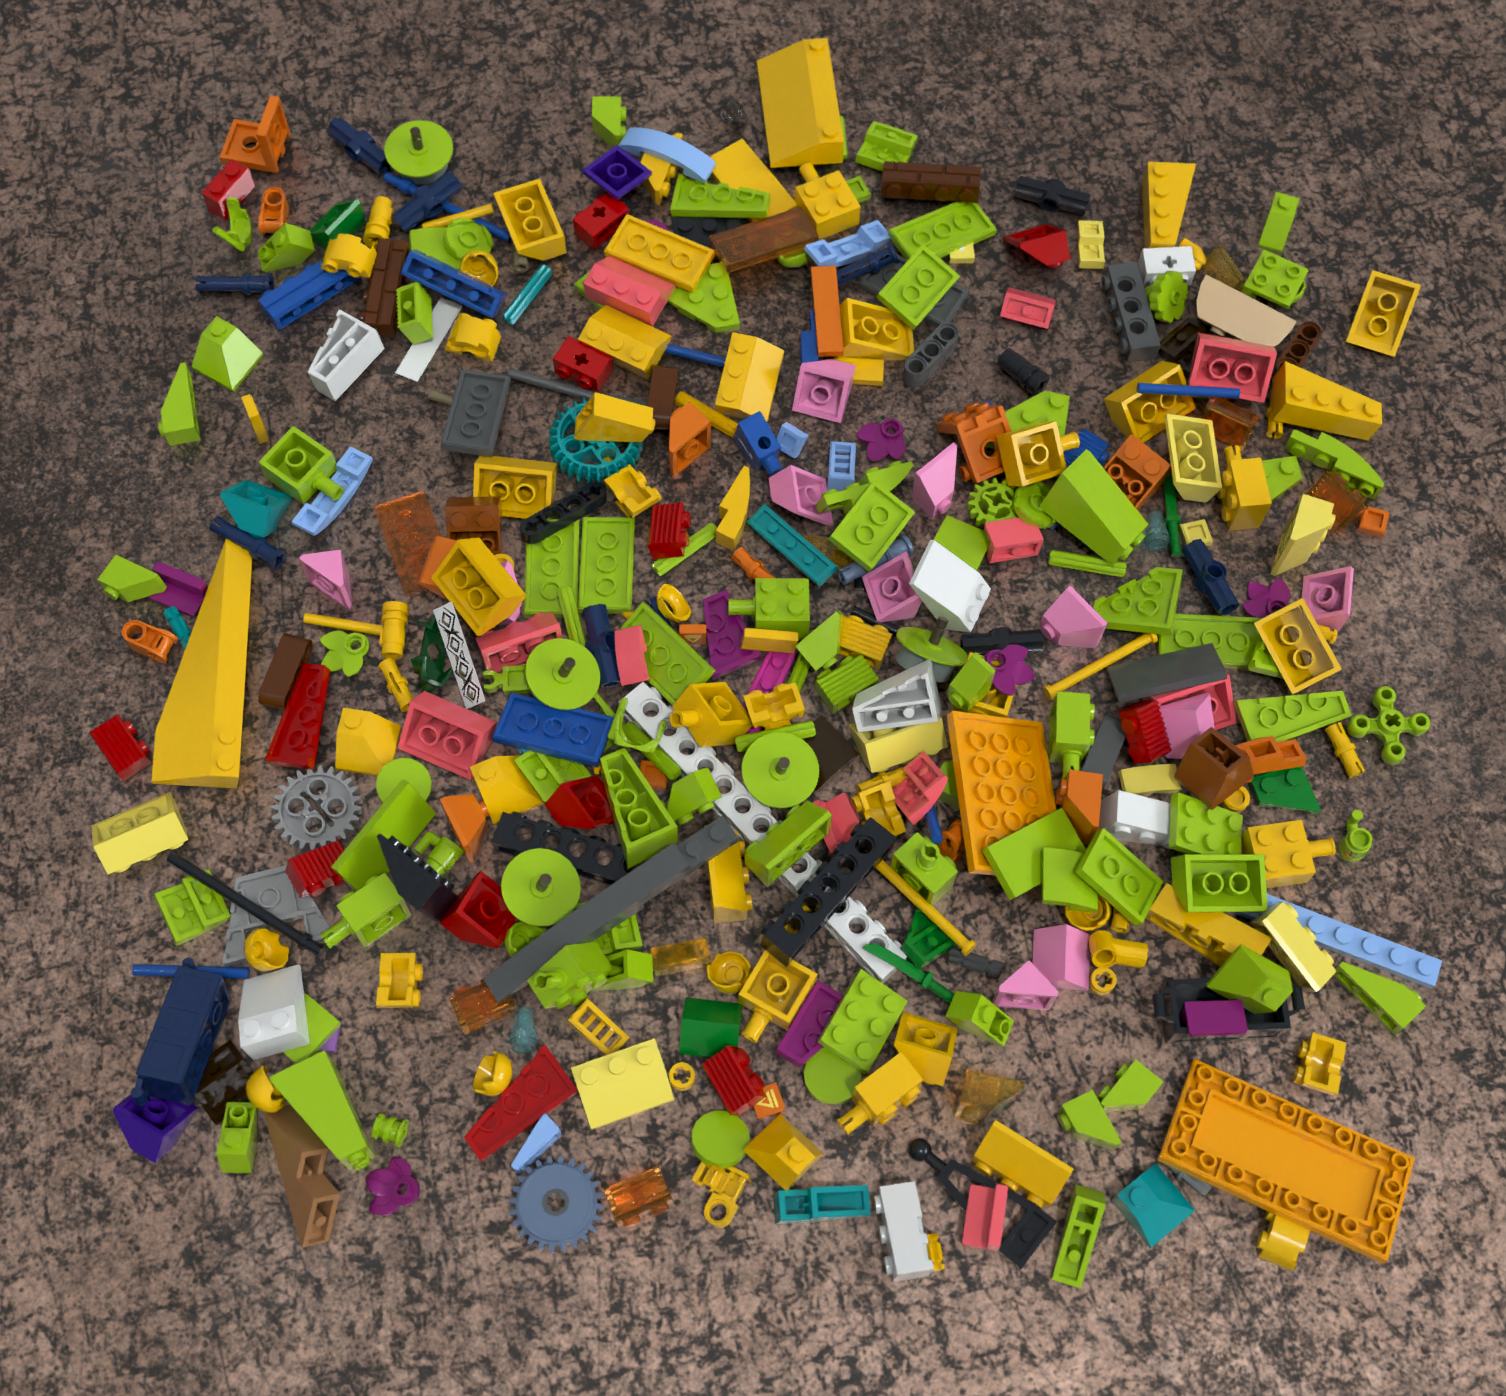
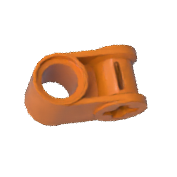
M270 187L263 193L261 212L258 218L260 235L275 233L284 223H288L289 205L283 190L278 187Z
M131 620L122 628V636L132 651L163 664L168 661L167 655L173 644H177L179 641L178 637L165 629L153 627L139 620ZM142 633L140 638L132 639L135 634Z
M961 819L955 820L947 831H942L943 841L935 844L938 846L940 854L943 857L948 856L955 864L962 857L965 850Z

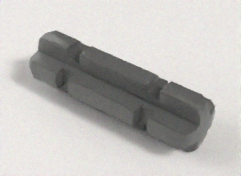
M951 947L947 957L949 963L955 965L960 963L964 968L982 974L987 972L988 976L994 978L1000 977L1003 969L1002 962L996 960L991 962L988 961L989 958L972 952L964 956L961 953L962 949Z

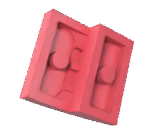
M924 751L903 768L908 776L892 789L895 803L913 825L921 820L935 804L948 780L945 774Z

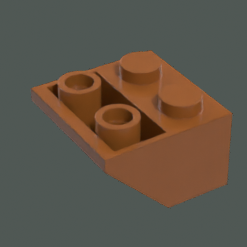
M501 496L448 497L445 505L447 538L453 540L480 538L493 555L502 554Z
M1212 727L1190 743L1174 775L1177 782L1211 810L1254 777L1249 756Z

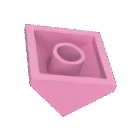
M341 550L303 554L299 558L309 583L346 609L350 610L353 607L350 573Z
M907 552L900 554L862 576L876 620L879 623L914 618L922 603L920 597L909 584L915 571Z
M1352 566L1303 577L1302 598L1305 600L1317 624L1328 626L1330 630L1335 628L1340 631L1349 618L1354 573Z
M1208 692L1159 706V711L1162 712V721L1165 723L1164 727L1167 728L1168 742L1172 748L1170 753L1164 755L1166 758L1183 759L1192 741L1210 727L1215 729L1211 698Z
M1068 924L1034 929L1032 964L1055 988L1088 991L1090 964L1088 940L1090 934Z
M1029 960L999 986L992 1003L997 1007L1049 1011L1058 997V990Z

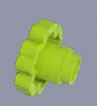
M1166 271L1165 274H1158L1153 284L1145 288L1150 309L1155 311L1156 320L1171 323L1173 319H1180L1184 313V302L1188 299V285L1183 282V275L1181 273Z

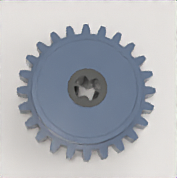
M561 1155L558 1158V1162L554 1163L551 1156H548L547 1164L545 1165L536 1160L537 1168L535 1170L527 1166L525 1168L528 1174L525 1178L520 1175L517 1177L521 1183L520 1187L512 1186V1191L517 1196L516 1198H509V1203L516 1206V1208L510 1210L509 1215L518 1218L512 1225L514 1228L522 1227L523 1229L518 1234L522 1239L528 1235L527 1244L531 1247L537 1242L538 1251L540 1252L544 1250L545 1246H549L551 1254L555 1253L556 1247H560L564 1254L567 1252V1245L570 1244L576 1250L578 1249V1240L581 1239L585 1243L588 1242L586 1236L588 1231L593 1234L597 1232L593 1223L602 1222V1218L597 1215V1211L600 1212L605 1209L604 1205L598 1203L599 1200L604 1198V1194L595 1191L601 1184L599 1181L591 1182L595 1174L593 1171L585 1174L586 1165L584 1163L580 1164L578 1168L575 1167V1158H571L568 1164L564 1162V1158ZM555 1198H560L562 1204H564L563 1208L559 1206V1211H554L550 1205L551 1201L555 1203Z

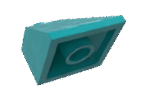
M247 479L221 491L220 495L239 529L249 532L255 538H264L275 532L292 501V496Z
M1156 1163L1111 1199L1112 1203L1149 1248L1153 1247L1195 1211Z

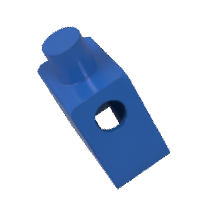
M758 411L738 422L733 442L755 471L765 468L770 477L783 470L777 459L781 446L762 413Z

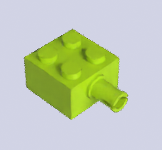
M294 426L258 462L266 479L303 505L317 490L323 492L333 501H337L344 492V487L330 479L331 475L337 470L333 453Z
M755 578V597L753 599L729 598L728 616L752 615V618H755V629L797 632L798 640H803L809 635L810 627L809 578Z
M1057 691L1049 711L1048 759L1051 763H1063V779H1066L1069 770L1079 771V765H1081L1084 756H1088L1090 746H1093L1094 729H1090V720L1094 719L1095 705L1090 704V694Z
M918 832L893 854L890 865L932 906L952 889L958 873L955 863L948 856L943 857L938 846L927 836L922 837Z
M384 872L380 876L375 875L365 882L364 887L357 892H349L343 896L340 903L336 905L342 915L340 917L341 920L319 935L329 949L350 934L352 936L355 935L365 948L409 918L411 913L405 900L397 893L396 887Z
M597 942L572 944L563 947L527 979V982L545 1009L553 1007L561 1009L570 1004L577 1006L588 998L587 993L590 990L599 988L607 982L606 976L614 968Z

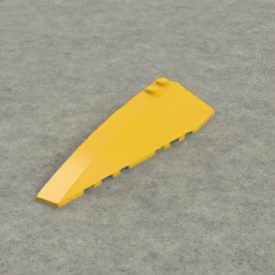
M228 539L225 540L156 727L151 784L237 789L252 558L249 551Z

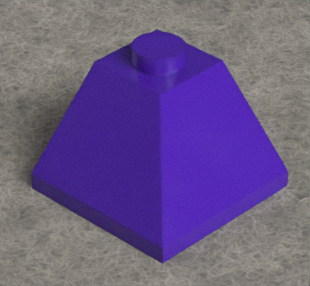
M618 145L582 170L585 176L616 200L652 175V171Z
M130 1094L114 1107L113 1113L130 1149L156 1163L173 1149L196 1114L198 1107L193 1104L187 1105L151 1096L147 1097L148 1102L146 1105L138 1106Z

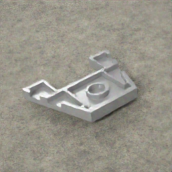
M287 865L235 878L234 890L285 923L304 918L306 933L312 935V940L317 943L324 942L319 934L326 931L330 926L310 895L299 898L296 889L285 873ZM231 903V918L229 929H227L226 933L227 943L222 958L225 967L247 962L243 947L244 941L247 938V932L270 927L234 903Z

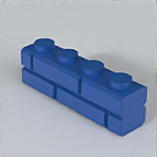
M417 249L409 252L401 271L402 275L490 318L498 316L507 296L506 292L477 278H472L471 275L432 256H427V254Z
M321 260L316 264L307 265L303 272L297 276L286 278L282 285L276 289L267 290L258 299L263 314L279 331L359 281L361 276L353 277L344 269H340L336 273L321 270Z

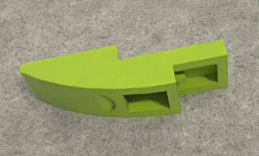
M1294 429L1285 445L1284 450L1290 452L1293 456L1301 457L1320 468L1330 470L1331 472L1327 479L1333 481L1338 486L1356 491L1363 497L1375 500L1384 486V482L1360 455L1347 445L1321 432L1318 439H1315Z
M896 461L881 470L879 467H873L864 472L865 475L858 483L847 486L845 490L838 492L837 489H832L822 494L823 497L815 504L819 514L842 508L846 516L874 479L891 492L912 469V461L903 464L901 461Z

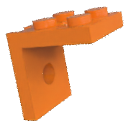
M270 95L260 123L233 119L219 157L222 164L229 163V160L233 159L250 169L278 173L279 157L283 158L286 151L284 146L285 139H290L291 136L280 97ZM251 142L257 143V144H256L254 147H252V148H246V147H245L246 145L250 144Z
M979 402L970 403L964 406V411L960 413L953 411L942 416L943 420L935 423L938 433L957 435L973 483H979L1004 472L996 436L1009 432L1011 429L1003 406L989 405L988 402L981 404ZM988 442H992L995 446V451L991 456H987L984 452V447Z

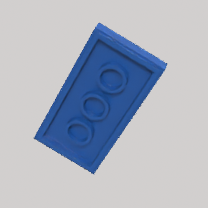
M511 692L492 738L493 742L598 767L600 758L609 740L607 736L614 717L579 708L558 710L543 704L537 698Z

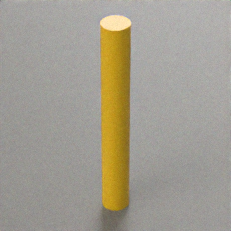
M490 203L422 223V227H448L449 223L459 218H479L495 213L493 204Z
M305 613L303 622L307 624L379 636L380 629L383 628V625L312 613Z

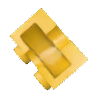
M338 234L337 239H329L321 263V270L336 273L340 269H344L353 277L370 278L377 252L373 246L369 249L366 245L360 243V237L350 234Z
M460 313L453 323L445 345V351L458 354L469 352L476 358L493 362L501 340V335L496 329V322L491 319L485 318L481 320L471 317L466 313Z
M630 464L628 467L619 470L620 472H616L604 480L607 489H610L617 498L615 501L616 505L627 517L632 516L634 518L662 500L655 487L650 488L646 486L647 480L641 471L636 472Z
M796 682L779 684L773 688L771 693L765 694L760 690H755L743 696L755 729L758 726L765 727V730L791 725L790 720L797 715L802 717L805 711Z
M885 781L857 792L856 796L851 797L855 811L857 813L860 812L863 820L862 824L871 817L894 836L906 832L901 814L895 805V796L890 781Z
M381 953L379 967L380 983L377 988L376 1007H420L421 991L417 990V981H422L423 964H417L416 953Z
M1312 1032L1308 1042L1302 1040L1300 1043L1297 1057L1302 1059L1300 1066H1297L1295 1069L1293 1082L1328 1095H1338L1341 1080L1339 1073L1344 1061L1346 1042Z
M1266 1211L1265 1219L1269 1221L1267 1232L1262 1230L1259 1234L1256 1247L1260 1248L1258 1258L1293 1271L1297 1266L1298 1253L1304 1252L1310 1230Z

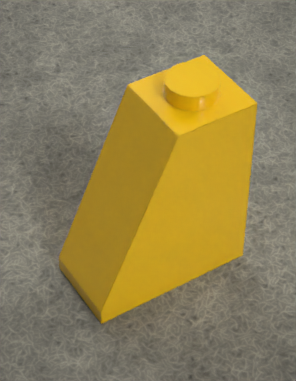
M595 392L576 416L574 439L584 441L643 442L649 434H652L655 428L653 408Z

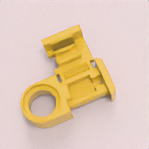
M702 1161L691 1179L694 1184L700 1187L704 1184L711 1188L709 1191L712 1194L705 1205L704 1216L715 1228H724L731 1223L739 1208L735 1202L746 1182L752 1183V1179L747 1173L733 1166L726 1169L714 1165L711 1167ZM718 1205L725 1206V1217L719 1221L713 1220L711 1218L712 1209Z

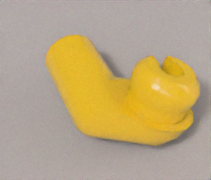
M1184 238L1179 247H1192L1195 269L1198 271L1203 264L1205 265L1206 257L1201 247Z

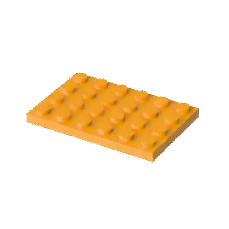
M952 711L946 716L968 872L971 874L995 875L982 850L1057 810L1043 722Z

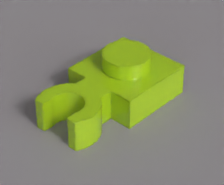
M526 665L502 666V674H498L493 670L484 671V679L494 680L492 684L484 685L485 692L494 693L499 688H503L504 695H510L511 692L530 694L531 692L525 677Z

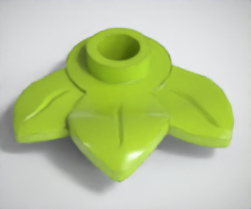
M340 630L325 634L320 638V642L329 652L324 657L321 665L329 668L330 672L343 669L347 677L355 675L362 668L363 657L370 649L367 637L361 633H351L348 635ZM356 644L361 645L359 649H352V647Z

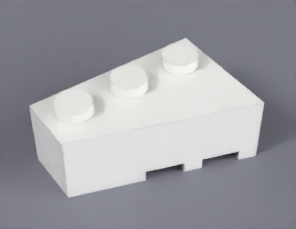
M340 309L336 314L337 320L333 328H329L327 332L328 338L324 346L319 348L308 370L316 390L334 401L346 391L385 349L376 329Z
M931 659L856 694L852 710L858 733L939 722L941 702Z

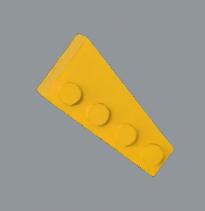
M1147 163L1142 179L1145 248L1175 247L1196 164Z
M1285 361L1272 378L1274 421L1366 441L1382 425V403Z
M1168 883L1165 884L1145 918L1219 967L1225 963L1240 944L1262 955L1272 939L1223 912H1185L1173 886Z

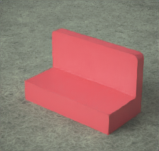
M1008 287L1000 316L1048 329L1056 299Z
M1019 517L987 522L984 526L990 541L986 554L989 563L1039 555L1044 539L1038 526L1027 524Z
M841 793L827 802L820 800L812 802L832 814L830 832L824 838L831 854H833L842 841L847 843L852 838L850 833L860 822L847 793Z
M996 1184L995 1188L978 1185L970 1186L962 1245L995 1252L999 1250L1008 1186Z

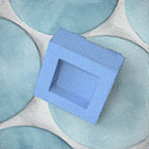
M785 422L781 426L776 439L781 446L780 450L795 459L800 455L809 435Z

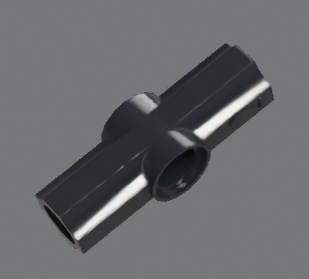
M1020 176L1014 197L1039 203V206L1047 212H1056L1062 209L1085 215L1091 194L1066 188L1065 184L1058 179H1049L1043 182Z
M999 627L990 630L988 633L965 634L960 637V647L968 656L970 652H976L979 655L985 656L991 650H1003L1012 644L1027 648V655L1042 654L1044 650L1043 633L1040 629L1012 631L1007 627Z

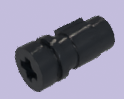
M1011 348L1006 349L997 361V364L1005 372L1021 382L1020 385L1033 396L1041 393L1050 380V376L1038 366H1032L1028 360Z

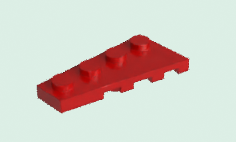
M303 663L265 757V761L270 765L314 770L330 676V669L325 665Z
M545 1044L539 1049L538 1054L532 1061L527 1063L520 1071L519 1076L513 1083L507 1086L501 1093L500 1098L494 1105L488 1108L464 1136V1139L481 1163L535 1125L544 1113L549 1115L579 1093Z

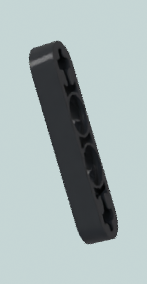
M591 482L526 518L520 524L522 541L528 544H536L600 508L607 501L606 487L602 483ZM571 504H578L581 506L580 508L575 510L568 508V506ZM550 516H558L560 518L555 522L546 520Z

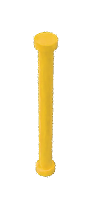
M1144 633L1051 686L1049 684L1042 687L1045 697L1052 701L1057 691L1062 692L1143 646L1158 642V637L1156 634Z
M884 860L877 865L876 869L962 949L961 953L964 956L969 955L974 950L977 943L973 940L969 941Z

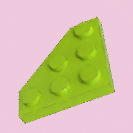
M726 262L710 264L693 293L675 286L667 301L678 308V312L694 321L696 319L715 333L740 329V321Z
M1045 390L1009 409L1005 414L1011 431L1038 422L1056 421L1059 436L1065 435L1070 396ZM988 442L985 447L995 449L992 442Z
M1155 567L1148 571V575L1138 581L1133 579L1117 588V592L1107 598L1102 596L1095 600L1093 609L1108 623L1105 629L1171 635L1183 578V569Z

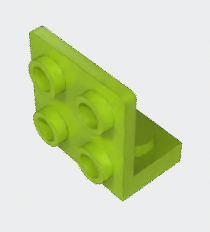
M1263 249L1241 293L1253 299H1256L1258 295L1285 308H1290L1309 270Z

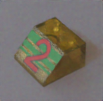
M966 1070L959 1084L954 1116L960 1117V1121L967 1124L977 1125L978 1121L984 1122L1014 1102L1024 1089L1025 1082Z

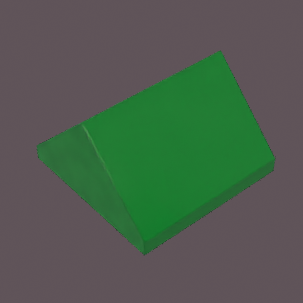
M353 199L337 202L310 229L313 243L326 251L330 238L332 240L337 239L338 234L354 236L366 224L360 201Z
M686 997L681 1022L679 1055L711 1058L722 1049H725L726 1046L738 1047L743 1005Z

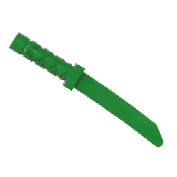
M1171 474L1164 482L1166 518L1163 524L1164 528L1168 527L1171 556L1178 558L1182 555L1178 529L1181 516H1177L1176 490Z
M865 944L863 946L865 951L917 981L916 985L920 988L930 989V991L951 1004L954 993L932 978L934 974L931 972H923L879 944Z

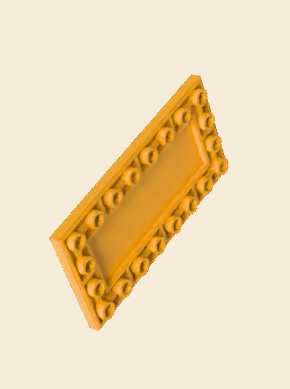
M1194 1058L1189 1067L1157 1161L1379 1263L1385 1264L1390 1254L1415 1157Z

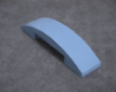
M629 128L618 145L624 151L640 157L644 152L683 168L684 175L703 183L707 181L716 166L714 160L691 144L653 129Z
M876 220L860 226L856 234L830 243L822 239L805 245L804 250L818 266L840 267L866 257L868 252H875L891 239L886 228Z
M350 446L336 464L337 471L331 478L338 485L344 487L342 496L337 501H333L323 492H320L311 505L306 503L291 521L292 525L313 536L324 530L341 513L357 491L373 461L372 457Z

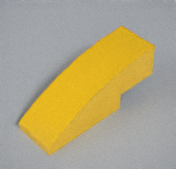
M745 465L719 505V518L722 521L716 529V543L732 551L736 549L742 537L749 511L750 475L749 467Z

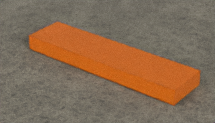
M836 266L811 267L818 357L843 356L844 348Z

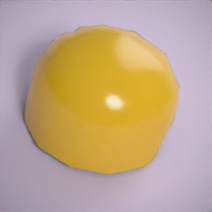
M473 250L464 255L460 264V271L491 286L495 285L498 279V264L490 253L482 250Z
M1098 893L1097 912L1068 910V906H1065V916L1071 925L1081 930H1096L1104 926L1109 920L1111 904Z
M266 928L253 930L244 941L243 947L246 960L255 970L261 972L282 968L287 963L289 947L280 944L279 933L269 931Z
M734 951L716 954L712 963L706 967L710 983L717 991L727 995L740 992L752 973L748 959L743 954Z
M492 1051L495 1056L485 1055L474 1077L473 1090L486 1096H496L507 1088L513 1073L512 1062L504 1053Z
M261 1065L247 1081L245 1089L247 1097L252 1105L259 1110L268 1113L278 1112L284 1107L285 1099L266 1074L269 1069Z

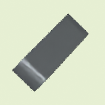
M942 323L907 358L903 381L908 387L918 388L922 386L954 353L959 335V330L954 324Z
M1106 713L1081 770L1103 774L1102 792L1126 737L1121 727L1122 721Z

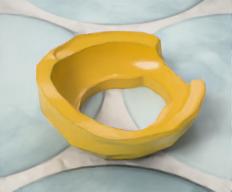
M663 584L656 597L659 611L666 619L672 622L680 623L686 621L691 614L688 602L674 586ZM664 600L670 604V606L673 609V613L669 610Z

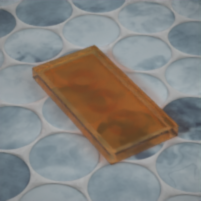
M801 207L709 236V242L727 273L802 249L807 244L819 241L817 232Z
M424 490L374 506L406 597L410 598L430 591L418 584L433 539L435 536L441 537Z

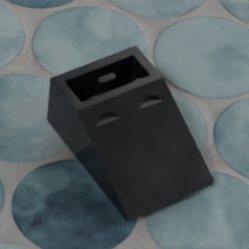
M379 833L377 838L397 893L419 912L438 923L459 898L452 891L455 886L394 836L391 835L387 839Z

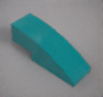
M868 1185L810 1187L808 1189L788 1190L787 1192L785 1190H778L773 1194L775 1225L834 1221L871 1216Z

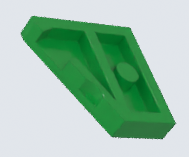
M1302 767L1272 771L1255 776L1252 782H1248L1258 807H1277L1290 812L1300 810L1310 812L1309 815H1318L1321 812Z
M917 907L901 950L919 969H922L949 951L951 947H955L956 943Z

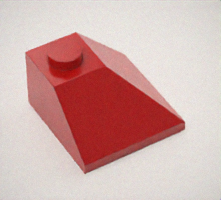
M1044 224L1002 236L1004 242L1034 260L1047 265L1049 268L1059 267L1063 261L1070 260L1066 230L1053 225Z
M597 775L562 783L545 803L552 817L561 826L595 829L614 824L603 782Z
M480 871L458 895L459 898L445 913L439 924L461 941L497 949L506 937V932L513 925L516 917L512 915L504 903L501 886Z

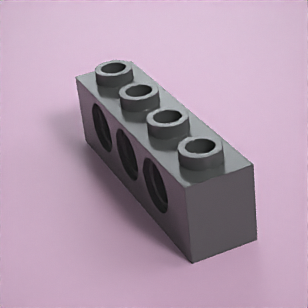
M1137 261L1108 265L1105 276H1102V288L1104 291H1107L1108 309L1114 315L1113 327L1114 331L1119 333L1120 352L1124 353L1127 363L1156 359L1161 344Z

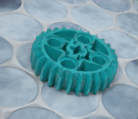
M584 397L581 404H577L573 400V408L564 406V413H557V420L552 421V428L549 430L550 454L554 458V463L560 466L561 473L567 472L569 479L576 475L578 484L582 479H586L587 484L591 483L592 480L601 483V480H605L616 472H620L619 470L628 467L629 464L635 469V461H640V453L643 452V442L585 441L584 444V440L574 439L576 416L587 403ZM573 428L574 434L564 438L566 432ZM628 443L627 449L621 454L618 447ZM572 450L578 451V452H575V453H570V451H572ZM606 457H610V459H613V460H612V461H604L603 459L606 458ZM589 461H593L595 465H590V464H585V463H587V462H589Z

